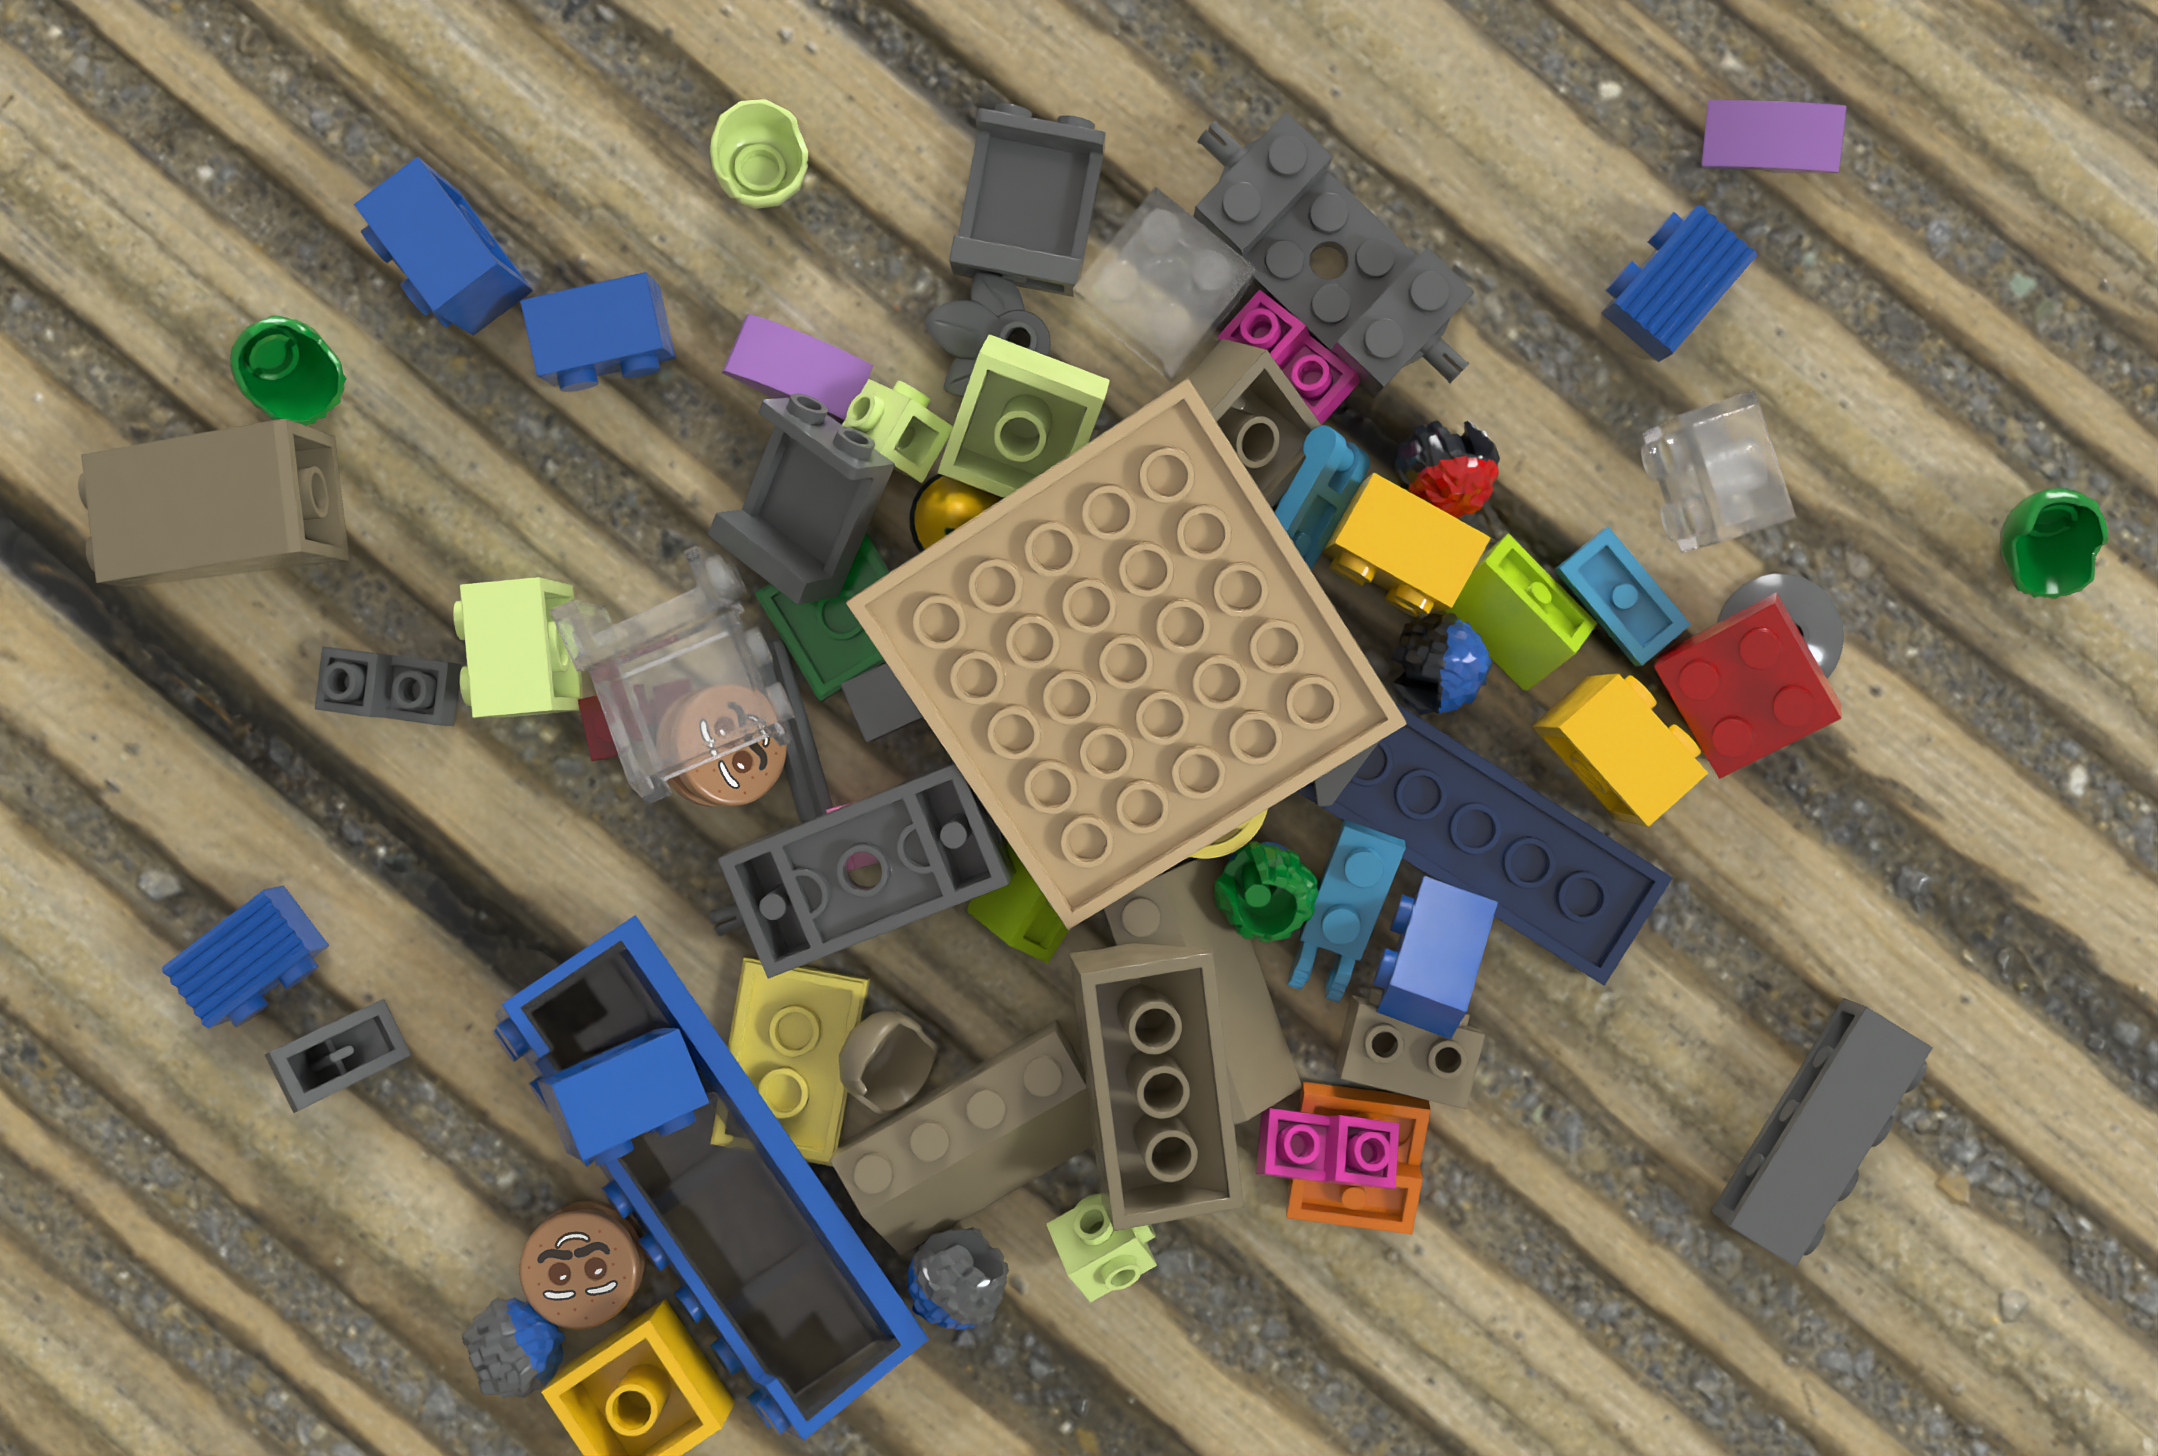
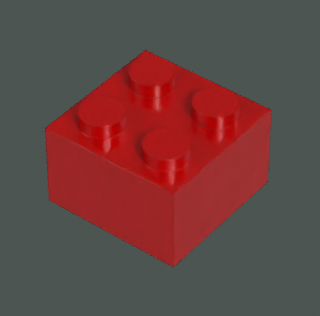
M1777 592L1660 653L1654 665L1719 779L1842 719L1840 700Z

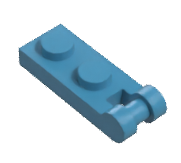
M1325 425L1316 427L1306 437L1303 447L1306 458L1290 487L1281 497L1278 508L1275 511V515L1310 570L1315 565L1370 466L1369 456L1364 450L1354 443L1346 442L1340 433Z

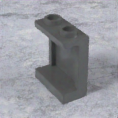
M996 104L994 110L979 108L976 119L977 138L958 236L954 235L949 258L953 274L974 278V275L978 272L991 273L1001 276L1017 287L1077 298L1105 153L1106 133L1095 130L1093 122L1076 116L1063 115L1057 118V122L1032 118L1030 110L1013 104Z
M794 393L790 398L764 399L758 413L775 426L741 510L715 514L708 536L799 605L839 596L895 463L874 449L875 442L868 435L858 430L844 427L828 416V408L822 402L805 394Z

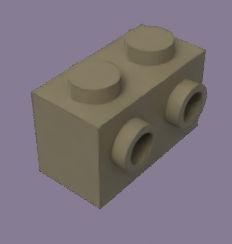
M1371 989L1368 999L1351 995L1333 1067L1341 1079L1467 1110L1485 1034L1475 1025L1468 1023L1469 1013L1465 1014L1452 1038L1448 1039L1377 1013L1382 990Z

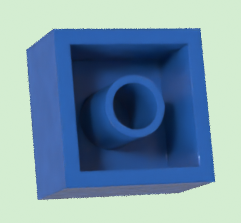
M418 156L354 204L368 223L361 230L365 240L386 263L393 260L402 272L406 274L408 278L401 282L400 285L413 304L426 316L432 312L446 328L455 324L474 336L533 291L460 191Z
M679 1028L654 1029L537 1081L566 1152L581 1161L588 1160L589 1162L594 1160L596 1166L611 1162L633 1151L635 1148L631 1139L647 1131L649 1133L658 1132L659 1137L689 1126L697 1120L693 1110L710 1103Z

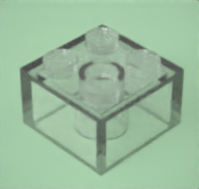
M1155 187L1074 286V304L1172 383L1251 287L1257 268Z
M1755 390L1680 414L1643 433L1646 444L1641 447L1642 462L1649 478L1653 482H1659L1666 504L1661 507L1663 527L1672 542L1678 541L1681 553L1721 543L1796 518Z

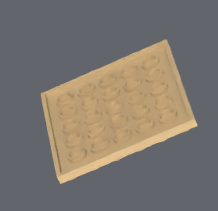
M1189 378L846 602L1068 930L1407 724L1402 713Z

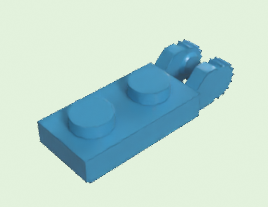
M1344 819L1317 886L1319 895L1316 897L1314 905L1315 912L1311 920L1305 921L1300 929L1301 942L1289 972L1288 986L1299 990L1303 989V986L1310 978L1317 948L1321 947L1338 953L1333 969L1330 970L1325 982L1324 997L1336 1003L1340 1002L1352 976L1355 960L1360 961L1394 879L1406 849L1405 840Z

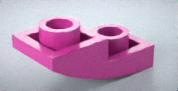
M1261 290L1251 298L1217 336L1219 342L1222 339L1266 349L1321 425L1360 383L1358 373L1311 337L1304 323Z
M1268 1108L1261 1112L1256 1174L1333 1184L1395 1189L1400 1123L1343 1115L1323 1116Z

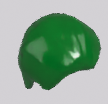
M272 315L255 322L241 332L231 349L230 367L238 389L255 407L272 420L288 419L307 426L314 424L317 419L325 418L327 412L331 411L334 406L341 402L340 396L345 389L344 383L347 378L343 373L340 359L314 328L299 320Z
M2060 487L2050 488L2023 499L2007 515L2000 531V555L2016 590L2022 591L2023 594H2031L2033 598L2048 597L2051 599L2082 591L2094 581L2096 556L2101 547L2108 544L2107 525L2098 503L2094 499L2075 490Z

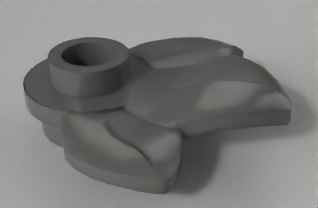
M976 273L971 286V300H956L944 303L933 310L925 319L926 327L935 341L949 354L956 356L947 373L944 389L949 394L957 397H964L978 354L989 334L1007 341L1011 333L1022 331L1031 338L1030 346L1027 349L1048 356L1050 352V335L1044 322L1035 314L1025 311L1019 289L1012 282L996 274Z

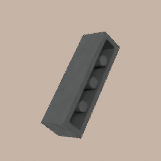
M1843 998L1714 1204L1711 1212L1729 1227L1796 1267L1803 1255L1811 1254L1821 1242L1825 1231L1824 1222L1836 1202L1844 1200L1853 1191L1859 1177L1858 1167L1870 1148L1879 1145L1888 1135L1893 1123L1891 1114L1903 1095L1915 1089L1923 1079L1927 1069V1062L1925 1060L1933 1047L1870 1008Z

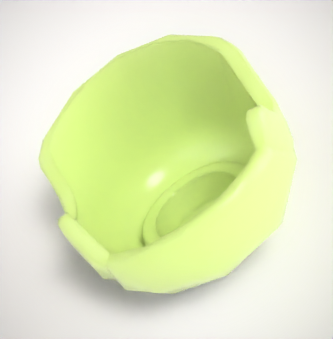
M766 99L740 101L720 115L711 137L710 158L712 170L721 188L730 198H735L741 205L758 209L780 206L800 190L808 168V149L799 130L797 119L790 111Z

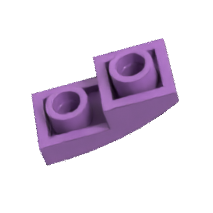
M1708 100L1702 167L1704 169L1771 170L1773 173H1840L1847 107L1845 105L1804 102Z
M748 314L743 321L722 373L774 399L790 398L794 393L811 396L822 402L828 408L827 415L842 425L847 417V411L851 402L861 393L874 365L812 336L768 319Z

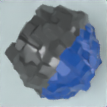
M974 1227L961 1230L950 1228L943 1232L932 1233L927 1242L919 1246L918 1251L912 1258V1263L909 1265L907 1288L913 1298V1312L931 1324L935 1323L945 1329L966 1330L982 1323L991 1322L996 1316V1308L1002 1302V1295L1007 1284V1274L1009 1272L1008 1264L1003 1261L1004 1255L999 1248H992L984 1238L981 1230Z
M497 1297L491 1301L490 1305L483 1312L473 1318V1324L462 1334L463 1343L468 1348L469 1360L478 1375V1383L483 1395L525 1398L534 1390L546 1387L547 1383L555 1376L559 1365L563 1362L562 1342L565 1340L563 1332L558 1330L557 1325L540 1316L528 1301L522 1302L517 1298L505 1300Z

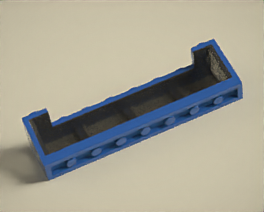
M636 915L501 1004L495 1014L499 1024L496 1025V1029L492 1032L513 1062L523 1056L537 1076V1078L529 1082V1086L549 1114V1109L537 1081L654 1029L679 1028L710 1103L693 1110L697 1120L685 1128L659 1137L658 1132L649 1133L647 1131L632 1138L631 1141L635 1148L633 1151L611 1162L599 1165L609 1180V1183L603 1186L601 1190L622 1219L632 1213L645 1232V1235L637 1240L641 1249L659 1272L666 1266L670 1268L682 1286L674 1292L677 1301L695 1324L703 1318L706 1320L718 1338L710 1345V1348L730 1376H734L739 1371L742 1372L754 1390L746 1397V1400L767 1429L772 1427L779 1436L786 1431L805 1441L929 1340ZM716 1114L726 1126L725 1134L733 1136V1140L725 1146L710 1144ZM584 1160L581 1162L587 1167L590 1164H592L594 1160L589 1162L588 1160Z

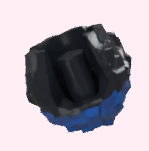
M1451 612L1446 615L1429 613L1423 619H1416L1410 623H1405L1400 636L1399 647L1395 648L1391 660L1402 664L1406 671L1395 682H1392V686L1395 688V691L1402 695L1404 702L1415 708L1420 715L1433 712L1440 714L1441 712L1456 711L1464 703L1472 704L1475 701L1481 686L1486 685L1492 660L1489 658V651L1481 641V636L1472 629L1468 622H1462L1456 614Z

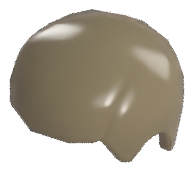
M895 1010L880 1011L870 1015L850 1031L839 1053L840 1080L846 1090L872 1112L884 1115L900 1110L918 1095L931 1075L937 1054L936 1044L922 1031V1027L908 1015Z

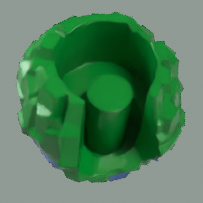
M1254 841L1241 847L1229 858L1228 864L1224 867L1225 871L1215 881L1214 896L1217 901L1215 904L1224 913L1228 923L1234 927L1236 934L1241 935L1244 939H1259L1260 942L1265 943L1291 937L1293 931L1300 928L1305 921L1311 920L1315 912L1316 897L1319 895L1316 886L1317 880L1312 870L1301 862L1299 854L1275 842L1258 843Z

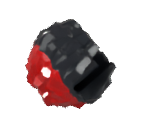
M1438 420L1428 425L1422 424L1415 427L1411 437L1398 447V457L1395 459L1398 486L1457 519L1463 515L1473 514L1480 510L1483 504L1490 498L1493 491L1492 485L1499 475L1498 464L1500 456L1495 443L1489 439L1485 430H1479L1471 421L1464 422L1465 432L1461 436L1459 434H1450L1447 427H1443Z

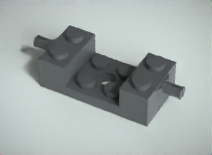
M1285 112L1261 138L1246 144L1245 147H1242L1217 121H1214L1209 126L1208 131L1205 130L1197 143L1201 144L1224 166V170L1219 182L1195 206L1192 225L1263 293L1304 323L1311 337L1358 373L1359 385L1371 397L1375 398L1403 367L1418 361L1421 357L1428 361L1449 384L1470 364L1441 337L1446 331L1450 318L1474 294V291L1428 247L1419 256H1416L1328 171L1333 156L1292 116ZM1322 247H1331L1339 251L1345 261L1344 273L1338 278L1330 280L1317 276L1310 264V256L1315 250Z
M951 760L911 776L902 784L799 825H788L734 847L719 857L718 861L735 899V903L710 911V920L714 924L731 916H736L719 923L714 927L715 932L718 936H723L725 933L746 926L766 976L769 979L1009 885L1016 870L1003 841L1002 832L954 761ZM866 852L878 859L882 867V876L878 884L866 887L855 883L848 873V861L852 854Z

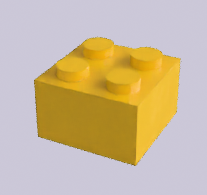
M1373 473L1360 484L1321 554L1333 560L1329 570L1336 575L1361 587L1365 581L1369 583L1372 581L1388 590L1384 599L1386 602L1418 618L1420 613L1428 615L1429 613H1436L1453 607L1491 537L1380 475Z
M1620 674L1586 676L1531 726L1608 813L1618 821L1649 827L1708 774L1695 759L1701 753L1697 744L1677 725L1673 724L1667 728L1651 710L1657 704L1653 695L1641 682L1631 675L1625 679Z
M666 1298L562 1366L541 1392L583 1456H681L722 1429L735 1404L734 1399Z

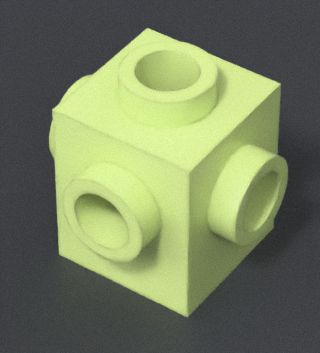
M868 379L861 393L851 402L847 411V417L842 424L844 427L852 428L868 435L875 442L874 449L895 463L894 470L920 483H923L953 429V426L926 409L931 399L899 380L894 388L890 389Z
M1101 1193L1082 1199L1074 1209L1046 1224L1068 1277L1090 1303L1112 1290H1121L1129 1287L1139 1279L1141 1274L1157 1266L1147 1244L1149 1240L1156 1237L1152 1226L1145 1225L1114 1231L1103 1206Z

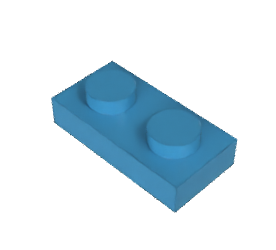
M1609 527L1600 530L1554 569L1635 667L1643 666L1691 625Z

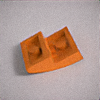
M1303 1082L1298 1112L1323 1116L1343 1115L1400 1123L1395 1189L1289 1179L1286 1218L1412 1235L1423 1182L1420 1164L1431 1112L1429 1100L1409 1095Z

